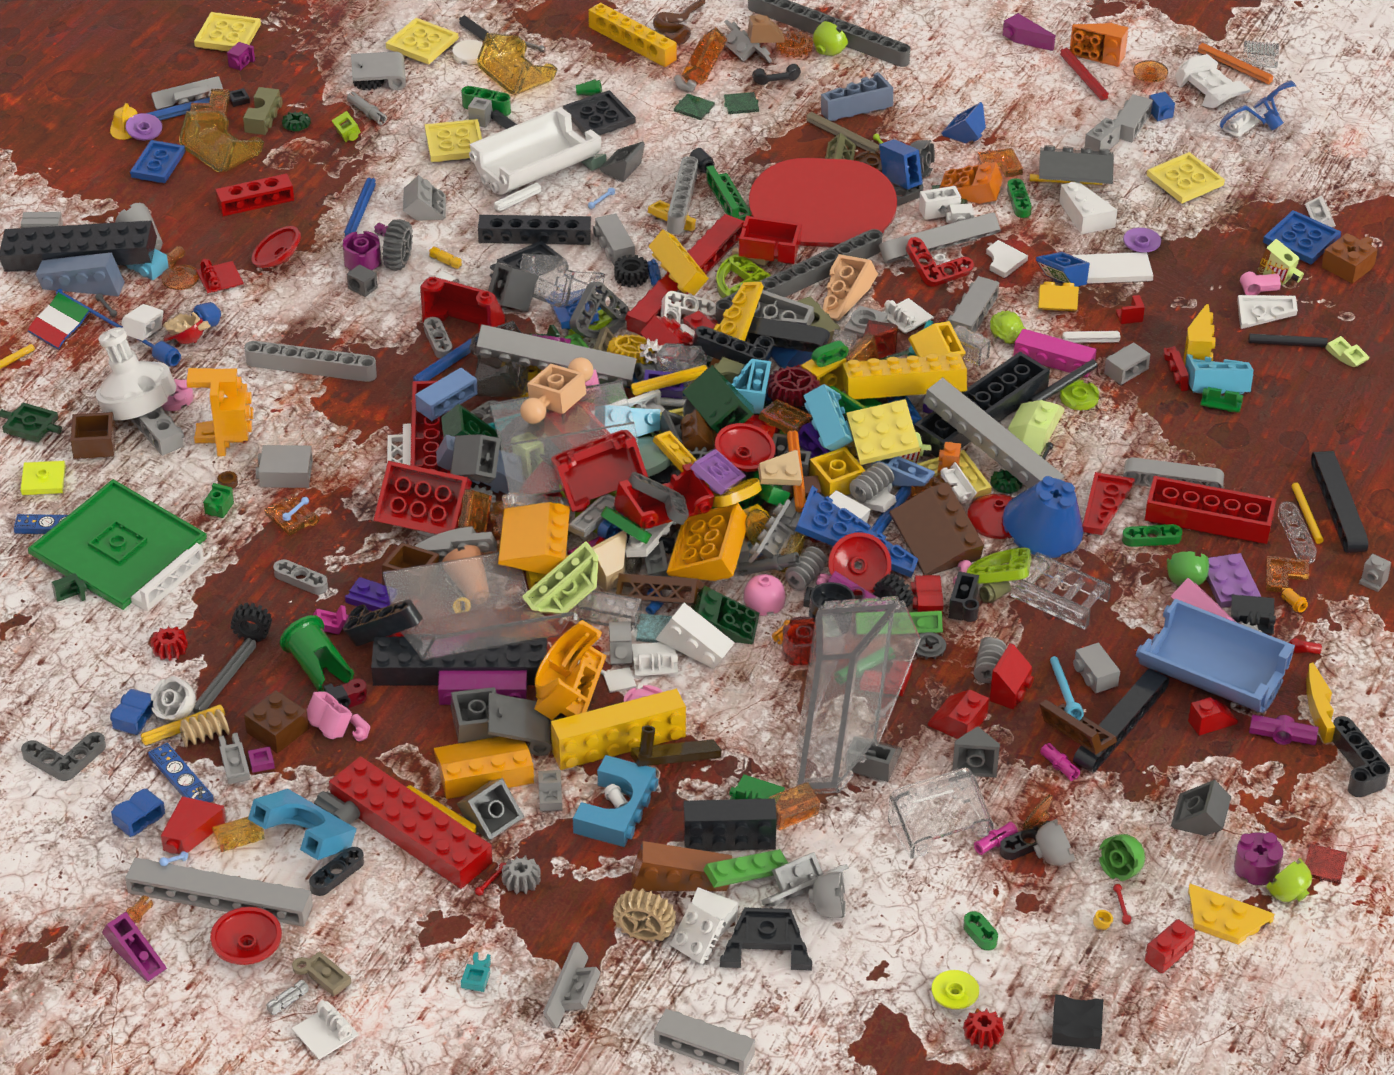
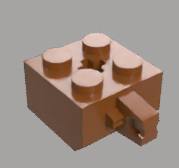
M1346 233L1325 249L1322 268L1353 284L1373 268L1378 249L1372 246L1373 239L1368 236L1360 240Z

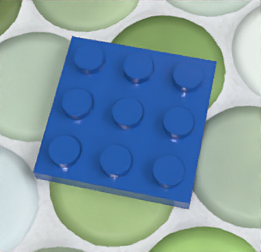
M1292 210L1264 236L1263 243L1270 245L1277 239L1296 254L1300 260L1312 264L1324 253L1327 247L1340 238L1341 231Z

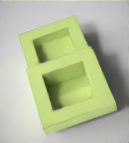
M1342 336L1327 343L1325 347L1334 357L1352 367H1357L1370 358L1357 344L1351 346Z

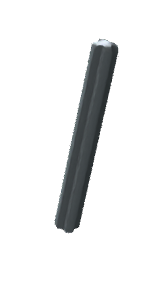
M247 638L195 702L194 713L206 710L256 648V641L254 639Z

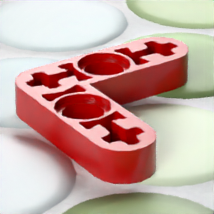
M918 237L910 238L906 245V251L924 283L930 287L967 276L974 267L972 259L965 256L936 265L926 245ZM919 259L927 260L928 265H922ZM944 269H951L953 271V274H946L944 272Z

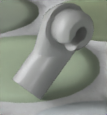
M681 75L674 77V81L679 89L688 92L695 90L696 81L689 79L688 82H685Z

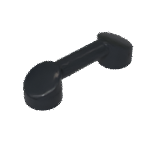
M791 64L784 73L767 75L764 69L759 68L753 71L752 77L755 83L759 85L785 79L794 81L800 76L801 70L797 64Z

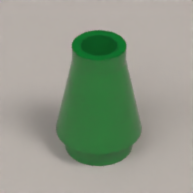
M593 79L576 85L577 95L593 96L602 93L601 80Z

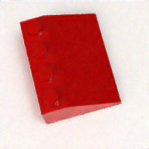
M388 461L373 521L436 535L457 529L468 500L472 481L464 476Z

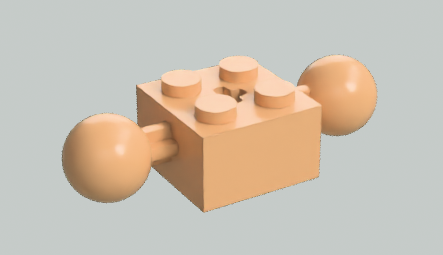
M579 357L572 360L568 368L554 364L547 366L527 383L529 399H526L520 407V414L523 420L530 424H537L545 418L546 409L564 414L586 395L585 382L589 381L593 375L592 363L586 358Z

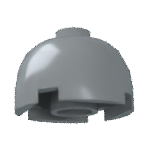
M1057 819L1046 823L1037 831V845L1033 847L1038 858L1043 857L1052 866H1061L1075 860L1074 854H1070L1068 850L1071 846L1060 824L1058 825Z
M829 872L819 876L814 882V888L809 889L810 903H814L816 910L824 917H845L846 901H844L843 894L845 893V885L842 872Z

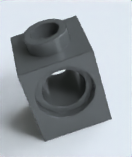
M360 264L347 273L348 289L364 297L378 288L377 273Z

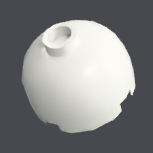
M174 676L166 680H160L151 694V701H153L154 707L152 711L157 717L167 721H176L189 716L196 702L193 688L186 681Z

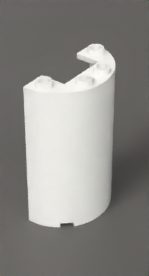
M559 107L471 143L469 156L481 176L482 183L487 185L494 193L505 194L595 156L601 148V137L594 131L589 130L585 132V139L572 130L571 114L562 107Z

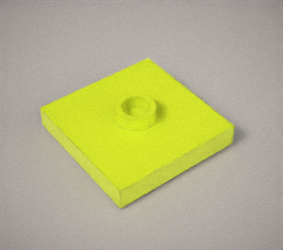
M65 461L24 462L21 494L63 493Z

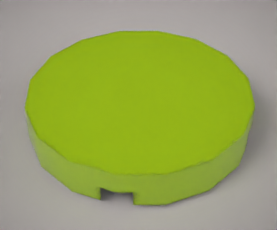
M1078 379L1060 391V400L1068 408L1080 411L1088 410L1098 403V388L1091 382L1087 384L1083 383L1084 380Z

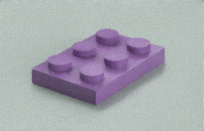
M716 449L695 461L690 467L697 478L704 480L709 484L713 492L723 495L742 482L746 477L743 472Z
M1241 553L1209 558V573L1206 579L1221 608L1231 606L1232 594L1261 597Z

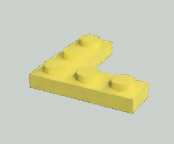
M961 450L959 467L977 492L974 498L990 494L992 491L991 485L967 453ZM939 457L917 463L935 471V475L929 481L941 478V473H937Z

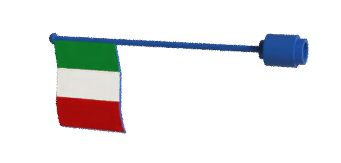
M57 289L55 298L34 319L28 328V332L59 350L63 342L81 325L89 312L116 328L123 327L63 293L62 289ZM139 340L153 348V358L167 366H176L180 362L181 354L178 349L168 343L159 341L154 345L147 340Z

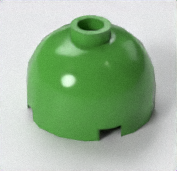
M1191 551L1175 553L1172 555L1171 560L1167 559L1168 576L1177 586H1181L1187 578L1199 586L1208 576L1209 558L1204 554H1201V557L1195 556V552Z
M1116 834L1105 839L1100 845L1099 850L1102 849V857H1099V862L1103 871L1110 878L1115 879L1116 877L1120 881H1125L1136 876L1143 868L1146 858L1145 850L1135 837L1128 834Z

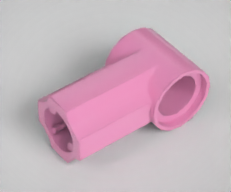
M1246 272L1240 277V283L1246 295H1258L1264 291H1277L1281 287L1279 274L1256 275L1253 272Z

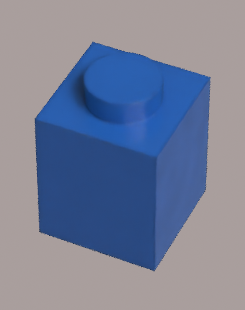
M1165 91L1149 95V99L1153 100L1151 114L1157 121L1173 118L1175 102Z

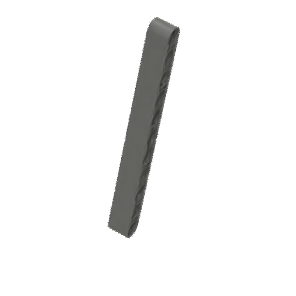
M748 0V9L750 11L768 16L771 19L814 34L816 28L823 21L831 22L837 26L836 30L839 33L843 31L848 40L846 47L896 66L905 67L910 64L911 47L908 44L789 0Z
M877 229L868 230L759 282L763 284L764 291L787 297L830 277V269L839 254L868 259L880 253L879 244L882 243L883 234ZM737 292L716 302V320L719 323L724 318L723 313L725 310L731 307L732 299Z

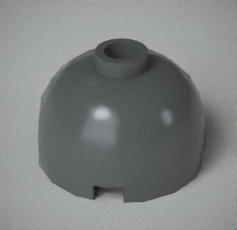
M917 140L909 145L919 150L922 177H928L931 174L933 168H930V164L935 161L934 144L930 143L931 140Z

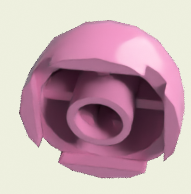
M768 574L757 575L746 584L743 600L747 607L759 612V615L765 616L767 612L773 611L775 614L783 609L785 605V589L778 578Z

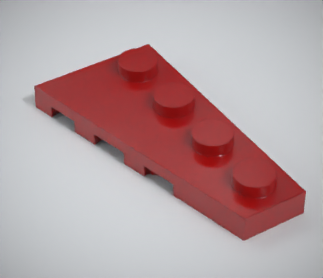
M1095 472L1082 525L1083 532L1103 535L1135 484L1134 478Z

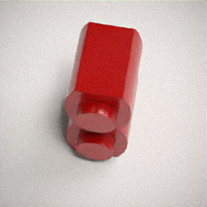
M915 575L914 582H910V590L914 594L912 610H916V612L942 611L943 614L944 603L940 575Z

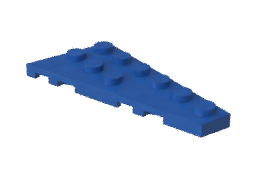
M811 487L795 528L796 532L834 546L842 537L851 533L862 532L871 534L881 540L887 547L891 557V570L910 578L912 577L918 561L917 557L899 545H892L885 540V535L875 533L870 529L871 526L846 508L840 509L832 503L833 499L828 496L823 497L817 493V488Z

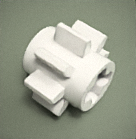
M648 338L646 345L641 344L640 348L644 351L640 353V357L645 356L646 363L649 360L657 363L658 357L663 358V353L659 351L663 350L664 346L657 344L658 339L650 341ZM649 348H652V350L655 351V353L652 354V352L649 351Z

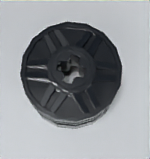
M834 582L815 586L810 595L808 626L815 635L817 611L854 607L855 596L853 591L845 585ZM853 612L822 614L823 638L836 639L847 635L852 628Z

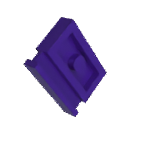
M359 577L349 590L350 593L345 596V602L354 606L364 604L368 610L375 611L389 606L397 596V589Z

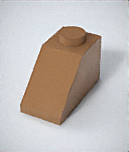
M761 14L749 16L747 34L750 43H785L782 30L768 16Z

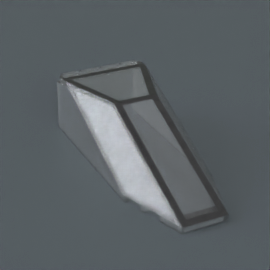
M898 596L882 597V599L880 597L863 598L862 601L860 599L843 600L842 602L840 600L826 601L817 611L797 737V792L799 795L839 793L854 775L852 769L858 761L865 762L867 759L865 753L871 745L875 747L879 745L921 640L904 600L899 601Z

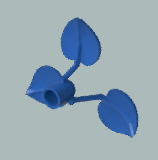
M1290 80L1281 84L1268 94L1267 97L1260 99L1253 106L1255 109L1264 103L1268 112L1263 114L1265 118L1244 105L1226 114L1220 121V127L1223 128L1226 121L1237 113L1247 110L1261 120L1263 124L1267 123L1271 131L1276 129L1284 122L1279 116L1273 98L1283 89L1296 87L1295 83ZM1268 101H1271L1273 109L1268 105Z

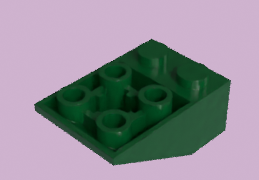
M713 365L707 368L683 390L684 395L717 434L728 425L745 423L754 414L753 405Z
M704 585L697 594L696 605H691V608L733 642L753 644L760 613Z

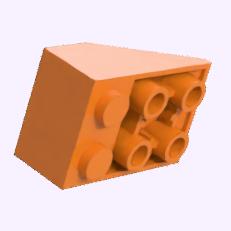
M1114 23L1073 24L1070 51L1077 57L1119 67L1126 55L1129 27Z
M985 162L980 165H969L964 168L945 171L940 188L956 186L961 195V200L981 204L997 200L1003 178L996 162Z

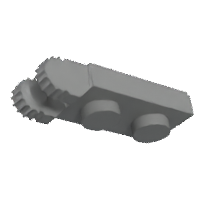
M238 733L232 734L233 744L230 745L226 744L224 735L219 736L220 753L228 784L251 780Z

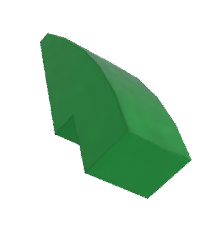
M758 471L749 472L751 479H759ZM760 484L762 490L758 494L768 503L774 505L781 503L783 505L789 499L790 492L782 489L783 485Z

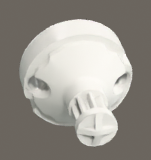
M121 327L110 329L99 337L100 345L105 347L109 356L108 363L112 372L104 380L100 388L97 389L96 398L102 412H113L114 420H128L152 412L168 401V396L176 391V383L169 367L161 362L138 361L135 352L130 349L126 340L127 333Z

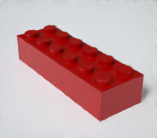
M1154 476L1147 500L1144 520L1165 525L1174 524L1181 528L1267 544L1276 499Z

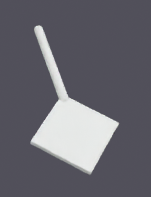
M630 667L607 672L601 670L600 674H603L610 693L637 688Z

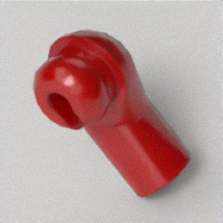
M1297 638L1289 641L1290 644L1295 645L1293 651L1295 654H1320L1322 651L1320 643L1302 641Z

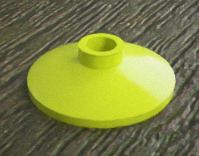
M948 970L935 977L931 991L934 999L940 1005L950 1009H964L974 1004L978 999L979 985L973 976L964 971Z

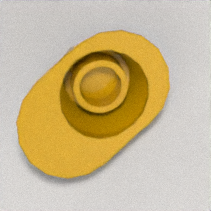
M125 103L124 107L118 108L114 112L110 133L119 140L132 138L126 131V122L130 117L138 114L134 108L129 107L128 103Z

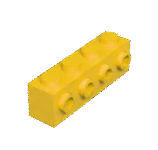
M662 229L650 243L649 248L653 252L652 256L661 262L660 266L665 271L670 273L669 277L679 284L677 286L679 290L685 294L688 292L695 296L709 278L678 239Z

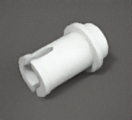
M611 784L605 788V798L610 800L615 808L622 807L628 803L622 795L619 786Z

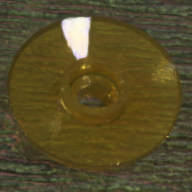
M759 509L749 512L745 521L746 534L752 545L756 542L759 543L757 538L763 529L767 530L765 524L770 519L764 511Z

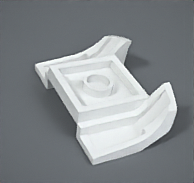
M1208 54L1188 59L1178 67L1175 75L1179 87H1183L1189 81L1206 95L1201 105L1204 107L1216 108L1232 97L1251 91L1241 81L1232 82L1231 79L1223 75L1217 69L1218 62Z

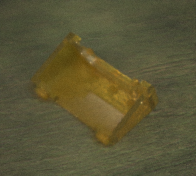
M487 33L477 58V64L482 71L508 93L515 95L552 81L558 70L551 63L539 66L533 65L524 57L527 49L526 43L521 37L515 35Z
M187 111L179 136V143L185 146L186 151L217 172H227L259 155L264 145V141L258 137H251L249 140H238L227 132L229 121L220 111Z

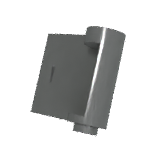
M494 693L488 694L489 735L528 741L529 751L536 756H543L551 751V719L534 709L537 701Z

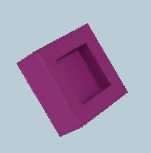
M270 747L248 751L252 773L275 768Z

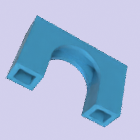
M605 755L597 770L598 786L606 788L611 784H615L631 800L624 806L615 809L601 808L581 802L573 817V833L625 847L628 839H632L635 825L640 823L643 809L648 807L651 798L650 794L652 791H656L659 780L656 778V768L648 766L638 767L634 762Z
M288 788L254 799L248 820L264 829L280 824H295L307 828L300 850L316 860L343 852L351 847L357 829Z

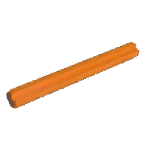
M1201 43L1198 46V52L1203 55L1208 54L1214 60L1266 84H1270L1273 81L1274 76L1205 43Z
M794 430L787 432L789 452L798 450L802 482L801 486L793 485L795 510L799 513L803 510L806 497L798 432Z

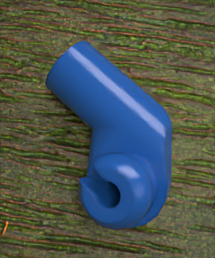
M653 588L649 589L648 592H647V595H649L651 592H653L654 589H653ZM651 602L646 607V612L649 615H654L664 603Z

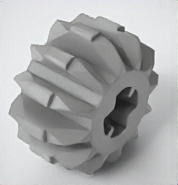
M526 855L523 859H519L517 856L514 860L508 859L506 865L502 868L503 885H506L508 891L514 890L516 895L520 891L527 894L528 889L535 891L536 885L540 882L539 865L536 864L534 859L528 860Z

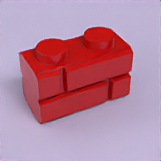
M1176 919L1147 944L1146 963L1158 972L1164 973L1183 957L1184 953L1193 948L1194 929L1180 919Z

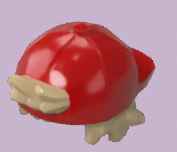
M194 312L191 313L192 316L180 313L164 323L163 327L169 333L165 335L163 340L166 342L175 339L180 344L196 343L204 330L211 327L208 321H203L202 318H199Z

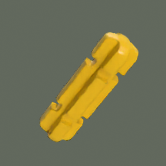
M435 246L429 250V256L434 259L437 258L440 262L451 265L455 269L462 266L461 258L454 257V255L444 250L440 251Z

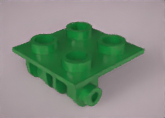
M743 774L738 785L735 788L731 787L729 791L731 797L729 800L775 798L777 804L785 787Z

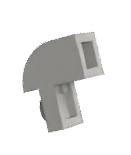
M631 621L609 622L611 665L632 664Z

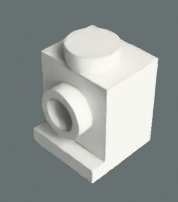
M950 204L949 212H946V222L950 224L974 217L972 204Z

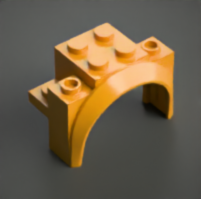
M188 368L187 388H210L213 421L196 423L194 441L195 443H216L217 456H226V448H230V443L248 441L249 432H252V420L250 419H254V409L249 405L252 404V393L248 392L247 384L242 383V377H238L237 368Z
M581 620L567 630L553 644L543 658L536 673L535 687L536 698H538L534 708L536 711L551 720L560 713L569 717L587 712L606 659V655L592 647L601 637V631Z

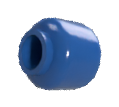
M212 302L198 304L192 311L199 318H202L203 321H208L211 327L217 326L220 321L221 311Z

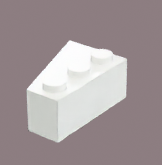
M1080 182L1061 184L1059 203L1081 235L1115 228L1116 208Z
M685 603L682 604L655 639L713 669L735 643Z

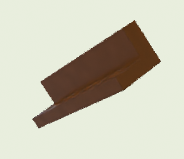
M619 573L615 598L618 600L696 605L697 593L705 584L694 578ZM623 586L634 588L628 595L622 594ZM642 588L654 589L648 596H643L640 592ZM661 590L674 591L668 597H663L660 594ZM681 591L691 592L690 599H683L679 593Z
M1047 699L1039 703L1043 719L1046 723L1095 755L1117 742L1116 736L1083 716L1081 720H1078L1065 712L1066 704L1063 703L1057 707Z

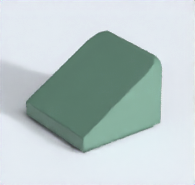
M595 154V156L581 162L593 171L600 168L607 161L606 154Z

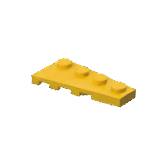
M743 282L732 299V306L725 310L723 320L720 324H716L714 330L745 341L764 287L761 282Z

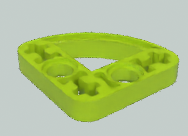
M735 254L727 258L718 268L716 287L720 297L725 298L737 292L741 285L739 283L730 289L726 286L724 280L730 271L744 279L741 283L759 282L771 275L746 257H740L739 254Z
M1015 548L987 555L970 565L967 573L979 575V584L1025 579L1029 576L1030 549Z

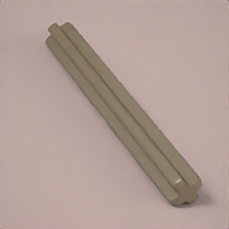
M813 112L807 114V122L836 136L842 133L852 143L866 151H871V153H875V151L880 152L878 144Z

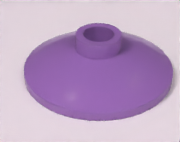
M136 114L127 120L126 131L135 139L151 140L161 133L162 123L151 114Z
M1148 228L1130 229L1123 238L1124 244L1129 249L1137 252H1151L1158 249L1161 245L1159 234Z

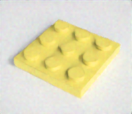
M211 12L194 40L195 47L229 51L238 42L250 45L261 25V20L259 18Z
M415 18L386 42V49L400 52L404 56L429 65L455 43L459 37L456 32Z
M478 119L424 124L431 162L470 158V144L482 139Z
M1190 152L1147 170V177L1180 203H1185L1224 186L1225 182L1224 178Z
M906 399L847 412V419L860 465L920 452Z

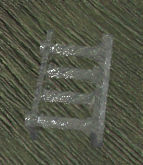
M1038 552L1035 554L1034 571L1026 580L1012 581L1011 597L1084 630L1089 625L1090 607L1097 599L1108 602L1111 589L1110 584ZM1042 574L1053 578L1045 588L1034 584ZM1060 582L1071 586L1063 597L1053 593ZM1079 590L1089 594V597L1082 605L1071 601Z

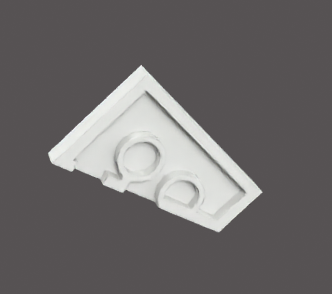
M1238 295L1237 299L1241 329L1296 316L1298 311L1296 296Z
M673 521L649 529L646 528L645 530L652 534L647 544L630 535L625 549L626 557H647L659 544V538L662 535H667L670 531L669 527L672 524L676 525V522Z

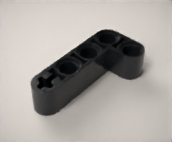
M700 326L695 330L692 347L695 351L718 360L725 357L746 366L751 359L769 361L774 341L769 336H759L754 344H750L709 327Z
M410 599L372 612L362 604L350 612L343 630L355 646H360L374 641V637H386L412 628L419 624L423 617Z
M1346 716L1336 717L1333 722L1335 731L1332 742L1354 768L1351 771L1348 792L1355 797H1364L1385 789L1390 773V767L1350 718Z

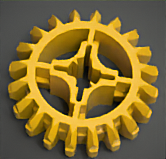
M624 334V336L618 335L609 341L607 352L637 358L636 364H650L652 362L649 360L646 363L645 356L640 357V353L644 351L640 348L641 344H647L645 337ZM649 348V351H651L652 354H654L655 351H653L652 348Z

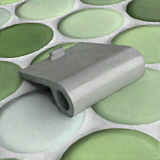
M400 52L351 54L353 81L388 79L389 87L393 90H401L406 86L404 56Z

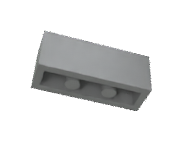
M1132 94L1130 99L1125 101L1124 108L1120 109L1117 118L1113 119V121L1121 124L1119 139L1131 143L1134 141L1151 115L1152 99Z
M616 213L595 218L593 233L595 237L599 238L601 248L605 249L606 256L612 261L613 265H615V261L619 257L622 259V256L626 255V257H629L630 254H632V257L635 256V245Z

